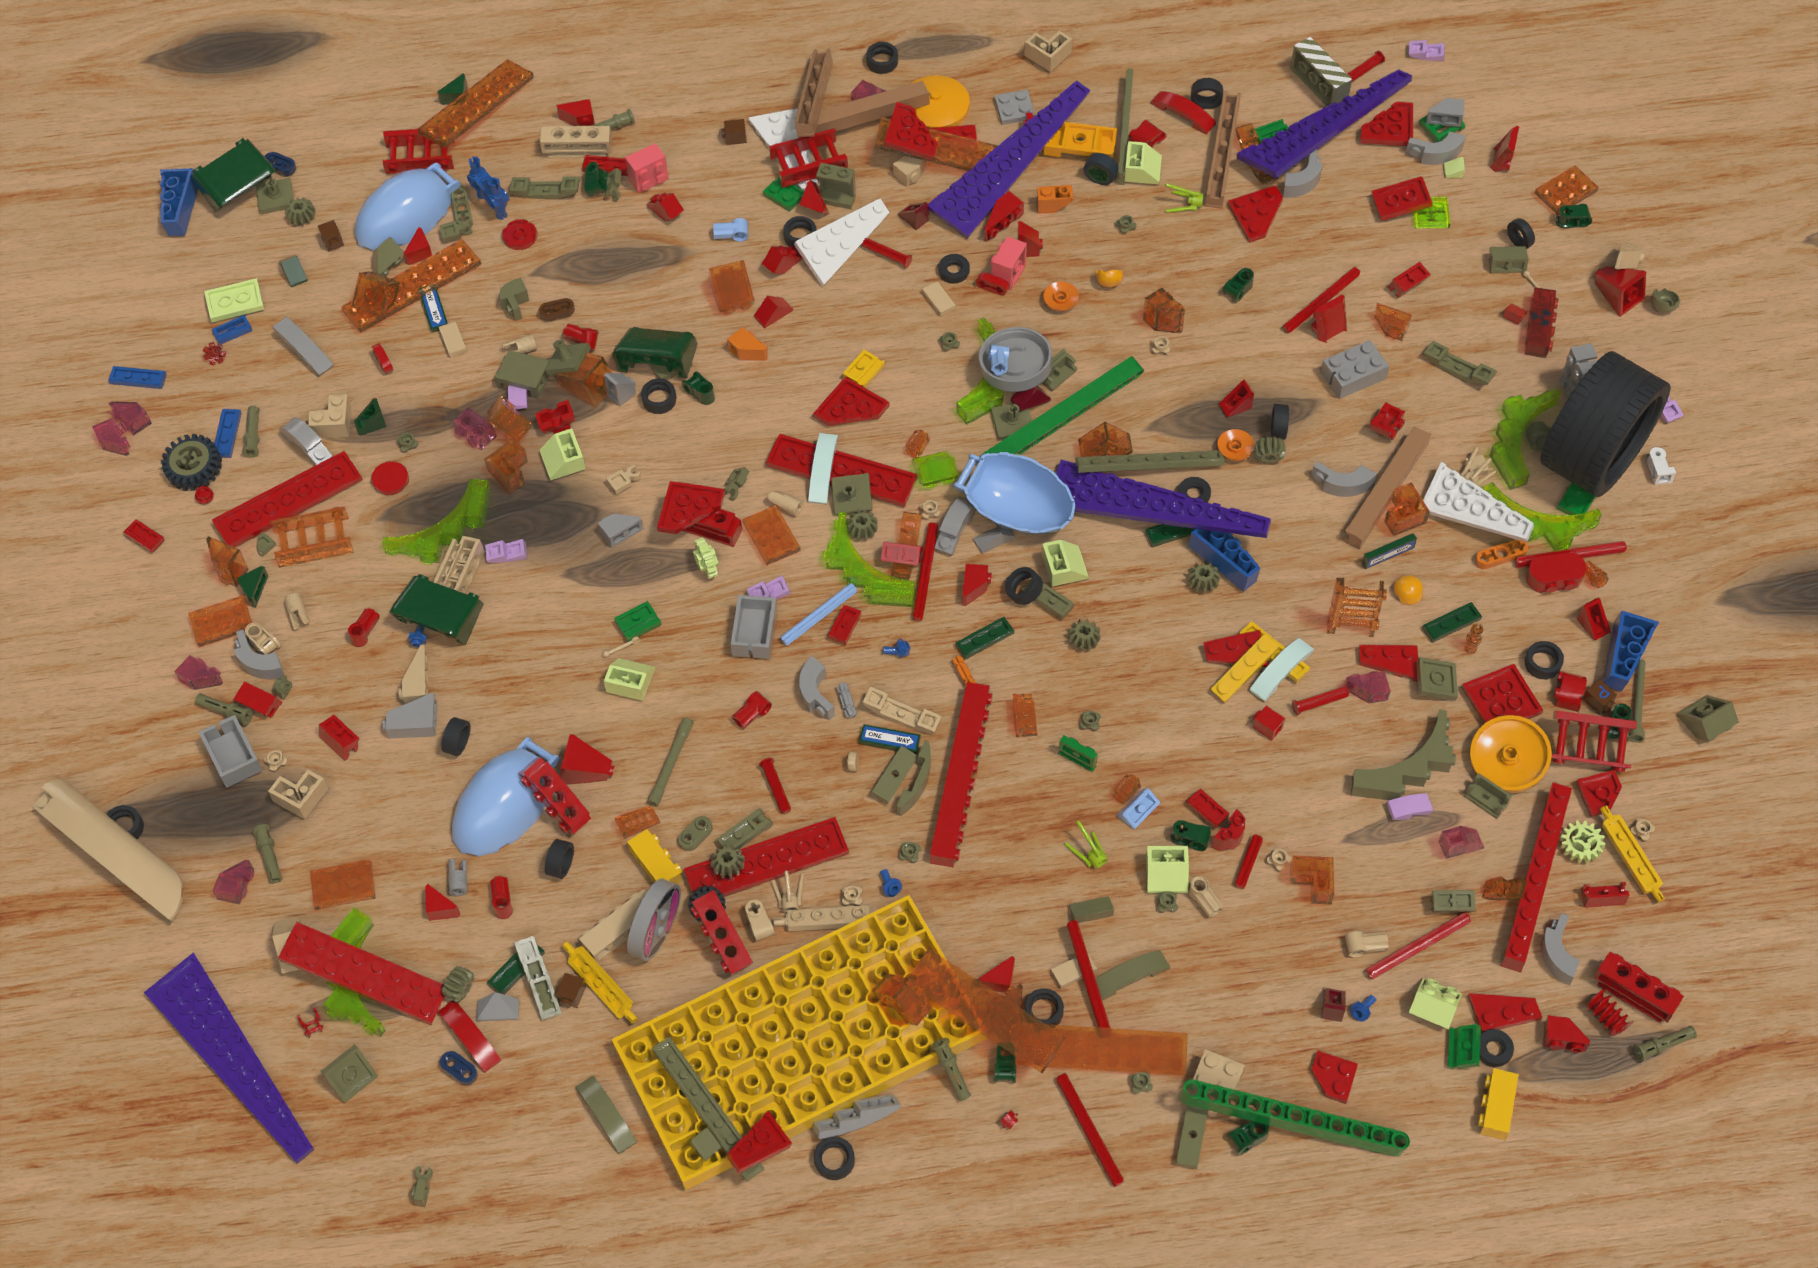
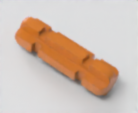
M958 655L953 658L952 663L956 667L960 678L964 681L965 687L967 682L976 683L975 679H972L973 676L968 666L965 665L963 657Z

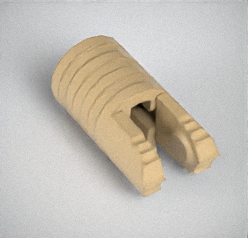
M532 334L501 344L502 349L517 346L518 350H515V352L523 354L537 349Z
M773 491L767 494L769 501L794 516H797L802 510L803 501L787 493L782 494Z
M293 593L286 596L284 601L294 630L300 628L299 617L304 624H308L309 619L301 595Z

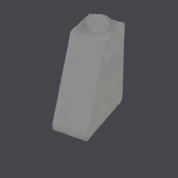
M427 694L386 712V720H383V731H386L388 738L436 737L437 700L435 694Z

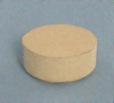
M850 752L848 754L849 771H858V752Z

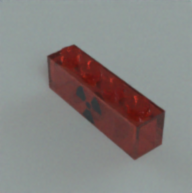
M1534 288L1524 355L1546 358L1548 351L1552 352L1553 341L1550 339L1554 336L1555 327L1552 326V323L1556 321L1557 312H1554V309H1557L1559 298H1556V290Z

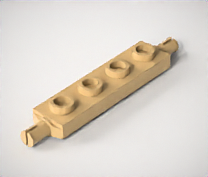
M869 905L787 910L786 917L773 918L774 926L786 925L788 931L838 929L872 912Z

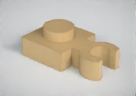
M632 465L625 473L621 469L608 476L606 481L617 495L631 487V481L639 480L641 473L633 474L636 471V467Z

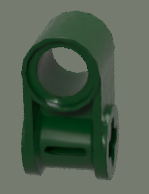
M594 161L585 168L584 189L590 197L607 190L608 173L606 170L599 168L598 164Z
M1586 204L1563 205L1559 209L1560 215L1556 218V225L1563 229L1587 227L1592 223V217Z
M1249 268L1239 270L1232 279L1226 282L1222 292L1229 294L1234 298V301L1239 302L1253 287V271Z
M695 371L691 378L682 382L684 390L703 405H709L714 402L713 385L699 372Z
M1624 703L1617 704L1610 718L1630 720L1631 709ZM1610 727V730L1607 732V740L1611 738L1619 740L1620 732L1617 727Z
M1179 820L1173 825L1171 840L1176 845L1188 846L1197 851H1205L1208 846L1211 829L1205 825Z
M1002 1041L997 1046L995 1082L997 1083L999 1080L1016 1083V1049L1010 1041ZM1003 1050H1009L1012 1054L1009 1056H1003L1001 1052Z
M1251 1121L1244 1126L1234 1129L1227 1137L1233 1141L1238 1149V1155H1243L1267 1140L1269 1125ZM1262 1128L1265 1132L1257 1134L1254 1129Z

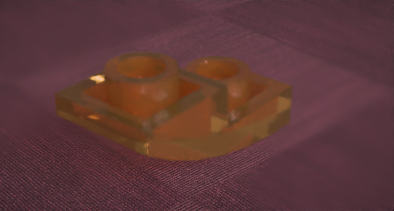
M1501 876L1488 879L1484 885L1482 898L1498 901L1522 899L1527 880L1522 877L1506 880Z

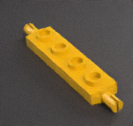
M1608 806L1602 807L1600 811L1606 820L1601 826L1643 894L1652 893L1657 903L1662 902L1665 898L1659 888L1663 885V882L1621 815H1613Z
M569 941L565 942L562 948L569 954L568 963L581 978H584L585 982L618 1019L626 1017L631 1024L636 1023L638 1017L631 1011L634 1002L583 946L575 949Z

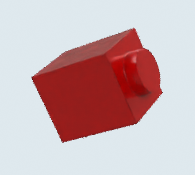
M1267 705L1262 711L1258 710L1253 717V728L1271 741L1284 728L1285 718Z

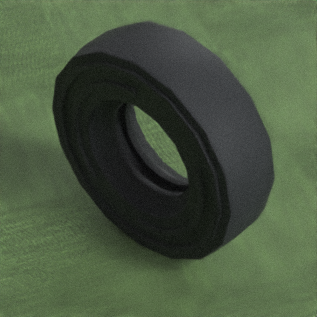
M1517 218L1508 224V236L1515 246H1526L1527 249L1534 244V231L1528 222Z
M949 254L940 260L938 273L945 282L960 283L967 279L970 273V264L962 255ZM950 265H959L961 270L957 273H951L947 268Z
M1189 477L1180 483L1178 487L1179 493L1186 494V497L1192 498L1187 494V491L1190 488H1198L1201 491V495L1197 498L1203 499V502H1209L1211 488L1204 479Z
M1497 1029L1483 1032L1480 1039L1481 1062L1491 1067H1501L1507 1064L1514 1053L1512 1039L1508 1034ZM1491 1041L1500 1043L1503 1048L1502 1053L1492 1055L1487 1050V1044Z

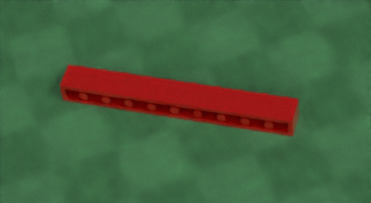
M966 683L930 851V864L954 868L955 861H959L961 849H958V845L963 843L964 831H961L962 825L967 824L968 814L965 811L966 807L970 808L972 796H969V792L974 790L975 779L972 777L973 773L978 771L979 761H976L977 755L981 756L982 744H980V739L985 737L986 727H983L984 721L988 722L989 710H987V706L991 705L993 693H990V685Z
M1552 782L1548 792L1501 967L1521 973L1525 965L1570 799L1571 787Z

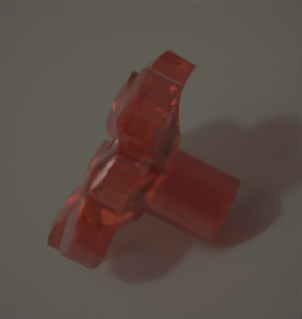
M210 342L209 347L205 346L203 348V352L206 353L203 357L205 360L210 359V365H215L216 361L221 364L224 361L222 357L226 356V351H222L223 346L221 344L215 346L214 342Z

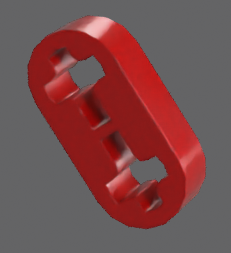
M984 272L980 273L975 281L979 288L1001 296L1005 295L1010 287L1006 280Z
M378 343L371 346L383 372L386 374L393 371L392 364L382 345Z

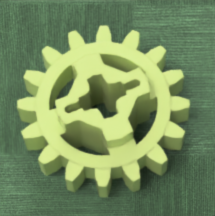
M703 538L695 540L696 550L693 551L698 568H700L701 572H705L707 578L716 577L718 575L716 566L719 565L714 548L708 545Z
M1577 820L1574 825L1569 823L1567 828L1563 829V835H1561L1559 840L1562 842L1560 848L1566 849L1564 855L1570 854L1571 861L1577 858L1578 863L1585 860L1588 864L1591 859L1596 861L1597 857L1601 856L1605 847L1603 842L1605 836L1599 835L1601 829L1595 830V824L1592 823L1588 826L1587 821L1580 824Z

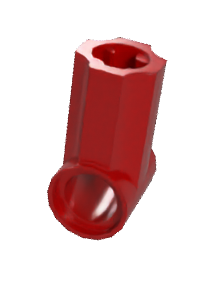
M567 324L564 328L563 335L565 339L579 344L588 343L593 350L596 348L598 330L582 328L574 324Z
M371 608L364 609L356 623L349 626L348 634L353 646L362 647L367 644L369 633L380 619V615Z
M755 691L748 697L746 704L732 715V718L740 728L745 729L758 716L766 715L771 709L772 703L760 692Z
M496 876L490 880L492 905L495 915L499 919H507L513 913L508 878Z

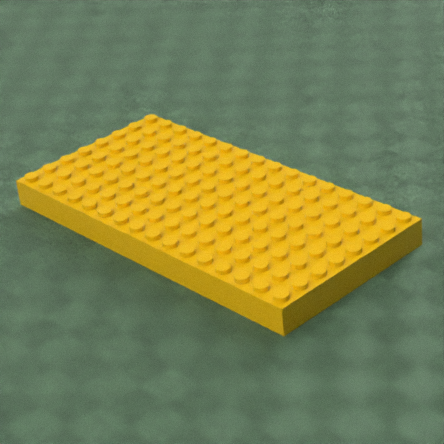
M907 895L613 1038L612 1043L686 1191L733 1166L727 1159V1154L723 1148L704 1161L691 1146L690 1141L708 1127L652 1050L654 1046L669 1036L742 1137L769 1110L790 1139L812 1128L814 1122L832 1118L835 1111L852 1108L854 1101L871 1098L939 1064L938 1055L931 1047L935 1041L948 1038L952 1052L957 1055L987 1040V1029L910 895Z

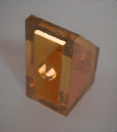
M1377 303L1374 317L1385 336L1403 341L1410 325L1412 314Z

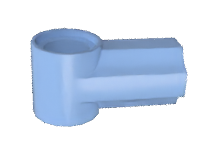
M736 218L731 223H714V239L733 238L739 242L747 240V220Z
M990 345L988 360L991 361V370L995 375L1001 376L1003 373H1007L1009 347Z

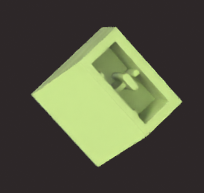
M1128 141L1125 182L1159 184L1162 155L1147 143Z
M573 429L554 434L539 450L550 480L586 469Z
M1064 540L1042 544V557L1052 587L1089 579L1078 545Z
M618 658L610 664L605 676L606 692L643 701L655 667Z
M1147 846V893H1188V846Z
M1423 978L1409 1013L1449 1029L1462 993L1454 987L1440 985L1438 981L1432 978Z

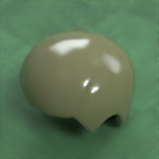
M1663 288L1660 292L1655 289L1652 293V304L1658 312L1669 313L1679 307L1680 298L1674 291H1669L1666 288Z
M1542 421L1532 422L1524 431L1527 445L1533 450L1542 451L1551 427H1548Z

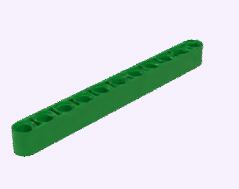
M1133 356L1127 358L985 451L982 455L1008 452L1014 455L1017 453L1019 455L1023 454L1137 379L1144 372V369Z
M1187 1080L1179 1091V1099L1185 1105L1390 1156H1400L1410 1145L1409 1136L1399 1130L1198 1080ZM1186 1089L1192 1090L1194 1095L1188 1094ZM1207 1094L1212 1095L1215 1098V1101L1210 1100L1207 1097ZM1228 1100L1234 1101L1236 1106L1231 1105ZM1249 1105H1253L1256 1111L1251 1110ZM1269 1110L1275 1111L1277 1116L1272 1115ZM1290 1115L1295 1116L1298 1121H1294ZM1311 1120L1316 1121L1319 1126L1313 1125ZM1332 1125L1336 1126L1339 1129V1132L1335 1131L1332 1128ZM1352 1130L1357 1131L1360 1137L1354 1135ZM1373 1136H1377L1381 1142L1376 1141ZM1394 1141L1399 1142L1401 1147L1397 1146Z

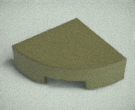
M262 531L258 536L257 549L263 557L276 546V543Z

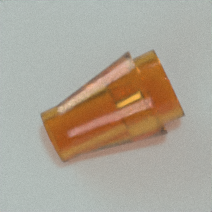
M1587 561L1585 574L1591 585L1596 588L1606 585L1609 580L1607 573L1591 561Z

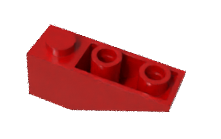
M1008 191L996 201L984 229L985 242L996 237L1001 230L1008 228L1013 221L1021 218L1024 214V202L1012 192Z

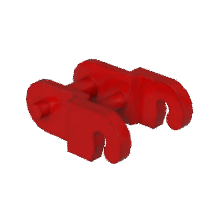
M316 1007L313 1008L316 1014L315 1020L311 1022H302L300 1015H297L302 1029L305 1028L306 1030L304 1034L308 1035L309 1038L311 1033L318 1030L323 1032L322 1028L324 1026L319 1023L321 1018ZM317 1023L318 1026L308 1030L307 1026Z

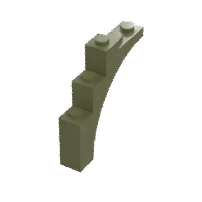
M1438 711L1432 735L1425 745L1413 756L1386 768L1371 770L1355 769L1352 777L1351 796L1392 800L1405 794L1406 785L1424 787L1426 780H1430L1431 770L1449 773L1451 765H1455L1456 754H1453V746L1448 745L1449 736L1446 735V730H1449L1450 718H1447V711Z

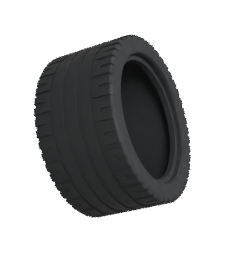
M1614 351L1604 354L1584 375L1561 409L1543 445L1540 457L1541 464L1595 497L1603 496L1622 477L1652 433L1668 401L1671 390L1670 384Z

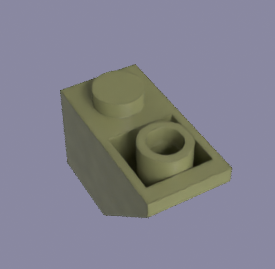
M391 237L387 238L373 251L374 278L379 275L383 277L390 271L388 267L391 264L395 266L402 260L400 256L404 251Z

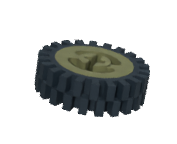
M187 434L184 435L185 440L178 437L179 443L176 444L172 441L170 443L172 448L166 447L167 453L162 454L164 460H161V467L167 479L177 489L182 488L183 491H187L189 487L191 491H195V486L199 488L203 483L208 486L210 485L209 479L212 481L216 479L214 474L219 475L220 471L218 468H222V458L215 444L208 437L205 438L203 435L198 437L196 434H192V438H190Z

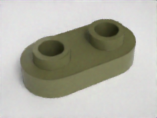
M705 816L694 819L679 835L680 847L684 851L695 850L711 834L713 829L711 820ZM704 823L705 826L700 827L699 824ZM687 837H691V838H692V839L689 840V841L685 840Z

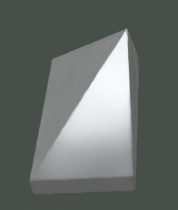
M998 526L973 538V541L981 553L984 554L1015 539V536L1011 530Z
M494 992L478 1000L477 1022L519 1020V999Z

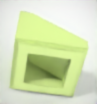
M1463 157L1444 163L1445 178H1463L1465 171Z

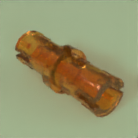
M1477 623L1471 626V630L1466 637L1465 651L1469 653L1470 649H1472L1470 654L1477 651V647L1482 641L1481 635L1484 629L1482 625H1479V628H1477Z

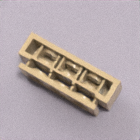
M542 126L540 138L542 154H548L549 159L585 158V155L607 157V153H611L610 126Z
M462 536L458 544L456 539H452L433 582L466 594L485 553L481 540Z

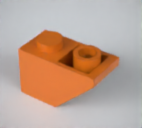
M1072 185L1037 187L1038 214L1056 213L1073 201Z
M744 327L727 338L728 350L739 360L766 361L768 359L767 346L763 342H759L751 331L748 332Z

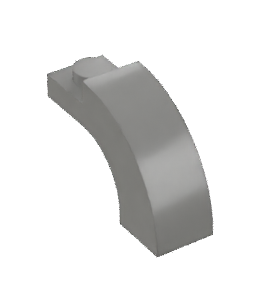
M1449 132L1444 140L1436 143L1410 138L1406 154L1422 158L1421 164H1444L1455 159L1461 153L1466 136Z
M1317 150L1309 155L1308 166L1303 171L1286 173L1283 197L1302 196L1317 186L1323 163H1319L1320 157H1317Z
M294 417L279 428L287 440L298 445L314 465L332 457V454L321 442V438L301 419Z
M1317 461L1313 466L1311 477L1317 482L1324 484V492L1340 497H1351L1369 490L1375 484L1377 474L1362 465L1351 473H1338Z
M958 498L951 505L940 527L941 532L935 549L951 555L954 554L961 533L966 524L972 521L976 510L969 500Z
M244 630L236 632L238 639L235 640L237 649H234L240 665L247 673L260 679L269 680L278 679L284 675L276 652L266 655L255 653L250 648Z
M811 656L804 664L800 673L799 684L802 702L810 713L816 709L820 716H825L830 720L835 716L834 706L817 689L820 682L826 678L825 667Z
M1561 913L1558 920L1554 918L1551 928H1546L1542 937L1541 952L1549 971L1557 979L1570 986L1580 960L1568 954L1563 947L1562 934L1569 916Z

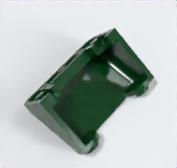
M240 139L235 143L236 147L203 168L200 165L192 170L194 174L190 178L214 212L276 172L272 164L249 139Z
M633 327L627 330L615 346L612 354L618 372L627 373L629 366L634 368L635 363L666 366L668 372H672V369L678 372V378L687 379L698 343L695 336L690 332Z
M418 574V576L411 578L393 603L389 613L398 621L406 624L408 622L442 633L448 638L457 639L456 642L466 645L484 603L474 593L469 592V594L456 591L429 581L428 577Z

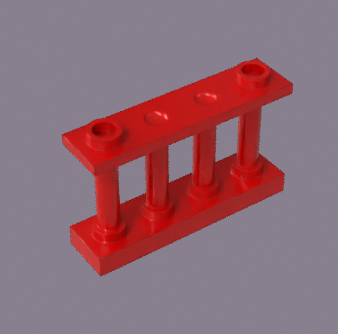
M452 126L383 131L386 148L390 147L389 160L382 161L386 174L401 173L414 169H427L434 163H439L443 170L454 169L452 155H448V143H455ZM431 144H441V156L431 157ZM424 145V157L414 158V146ZM407 146V158L396 159L397 147Z
M835 128L815 133L814 136L800 137L769 146L770 159L778 158L782 171H779L782 188L816 179L821 163L848 168L846 154L838 155L834 146L836 142ZM827 145L832 157L822 160L817 147ZM810 149L815 162L805 164L801 152ZM794 154L799 166L789 169L784 156Z
M1554 711L1553 719L1558 720L1559 732L1556 754H1552L1551 757L1553 763L1565 764L1566 760L1613 767V770L1619 772L1631 769L1632 765L1624 764L1628 733H1630V729H1636L1637 721ZM1570 721L1578 722V726H1580L1576 757L1564 756L1567 726L1570 725ZM1590 724L1598 725V729H1600L1596 760L1584 758L1587 729L1590 727ZM1610 727H1617L1620 732L1616 762L1604 761L1607 732L1610 730Z

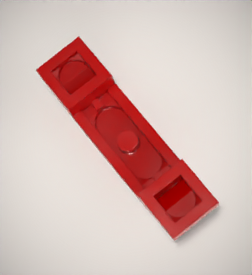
M1160 91L1150 102V104L1163 111L1168 108L1193 122L1192 127L1206 135L1216 125V121L1204 109L1178 94Z
M451 1001L438 1010L439 1016L455 1033L484 1073L502 1061L476 1024L457 1002Z

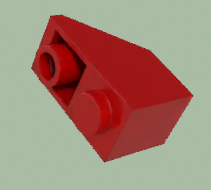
M664 192L660 195L659 193L655 194L650 198L651 201L646 204L650 210L664 221L672 220L684 211L674 193L666 194Z
M771 246L762 265L774 274H784L800 262L802 256L792 246Z
M1547 1016L1544 1022L1543 1046L1549 1047L1552 1050L1567 1049L1574 1053L1586 1052L1590 1045V1040L1570 1018Z

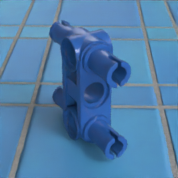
M473 156L472 159H469L471 169L467 179L476 190L477 197L485 199L490 207L495 210L497 219L503 220V214L505 218L507 217L505 208L507 202L510 201L506 191L500 187L499 179L496 177L492 178L481 167L480 159Z

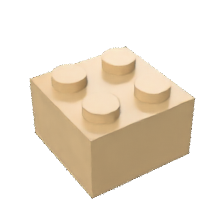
M1205 1049L1193 1080L1237 1090L1245 1065ZM1189 1090V1094L1194 1095L1193 1091ZM1207 1094V1097L1210 1100L1215 1101V1098L1212 1095Z

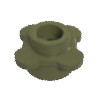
M1124 215L1120 220L1116 221V225L1121 228L1122 233H1127L1129 230L1136 229L1137 224L1133 223L1134 220L1129 215Z
M947 332L939 338L944 350L960 346L955 333Z
M403 433L397 439V443L401 445V450L404 452L418 446V441L414 439L413 433Z
M283 675L281 678L276 679L273 689L275 693L281 694V698H286L287 693L292 688V682L288 681L287 676Z
M1094 711L1082 713L1083 722L1080 724L1082 729L1091 728L1096 731L1100 728L1098 723L1101 715Z
M904 842L899 858L901 860H911L913 863L917 862L921 846L913 842Z
M1170 892L1158 894V910L1160 912L1177 911V895Z
M1138 1072L1130 1076L1134 1093L1139 1094L1141 1091L1150 1092L1153 1089L1148 1072Z

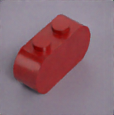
M1573 552L1535 557L1529 565L1526 581L1530 588L1539 593L1573 590L1578 588L1583 581L1587 570L1586 562L1580 555Z

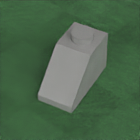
M1446 98L1433 106L1428 111L1426 124L1461 127L1464 115V99Z
M623 373L604 374L608 397L617 405H623L636 395V384L632 378H627Z
M613 513L598 522L600 534L611 548L643 530L642 520L637 516Z

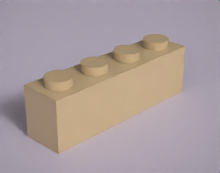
M644 889L639 893H634L629 901L617 906L612 914L600 919L595 927L591 930H586L579 938L581 946L586 949L597 963L628 940L633 919L646 895Z

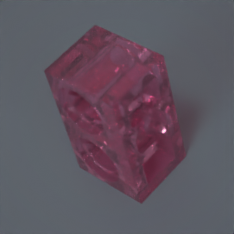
M469 407L453 420L455 433L461 438L464 437L472 447L476 446L481 451L497 437L494 426Z

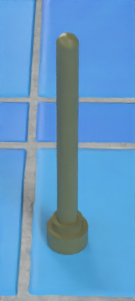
M1640 659L1637 665L1634 721H1637V726L1634 730L1630 729L1628 737L1629 741L1634 743H1641L1645 740V731L1641 727L1646 662L1643 659Z

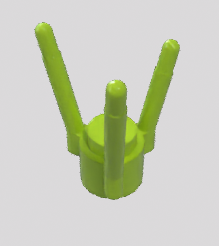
M1168 183L1165 184L1166 187L1174 189L1172 190L1173 194L1188 197V204H1191V206L1166 209V213L1187 210L1196 211L1197 207H1202V193L1193 192Z
M1077 820V825L1092 848L1087 854L1089 857H1085L1067 842L1065 846L1081 858L1088 867L1094 866L1097 869L1108 861L1107 855L1103 851L1095 832L1091 833L1094 844L1082 823Z

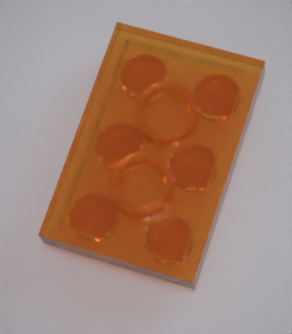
M1574 165L1536 188L1535 194L1557 215H1560L1559 209L1561 206L1576 205L1596 193L1599 187Z
M777 505L742 519L743 525L766 565L801 551L797 540Z
M244 595L188 613L198 647L237 635L236 632L242 629L245 632L246 626L253 623Z
M370 859L310 871L315 910L376 898L372 862Z

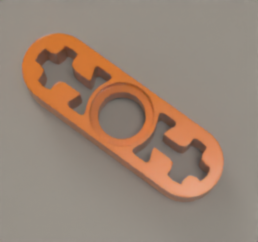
M1515 539L1481 550L1477 553L1475 563L1480 569H1489L1513 561L1518 556L1526 555L1528 544L1527 542ZM1504 551L1507 556L1499 557L1497 552Z

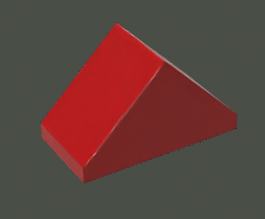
M808 181L800 205L825 215L830 214L816 182Z
M418 227L403 253L407 265L433 257L427 238L420 227Z
M767 295L754 314V318L765 329L791 313L793 308L784 298Z
M1243 379L1219 402V405L1227 417H1232L1252 409L1254 392L1247 381Z
M1596 598L1582 606L1577 620L1593 640L1596 641L1611 632L1600 598Z
M429 884L425 886L426 914L429 921L458 918L461 915L457 905Z
M1011 956L979 977V987L984 990L1010 993L1015 958Z

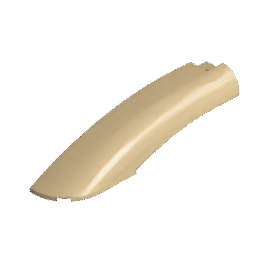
M54 779L46 783L42 787L45 790L44 794L32 807L129 888L172 921L177 915L183 900L181 892L184 887L179 874L63 779Z

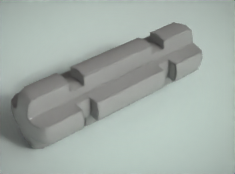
M840 683L837 686L838 693L841 694L839 695L846 717L852 719L857 715V711L853 707L854 702L848 684Z

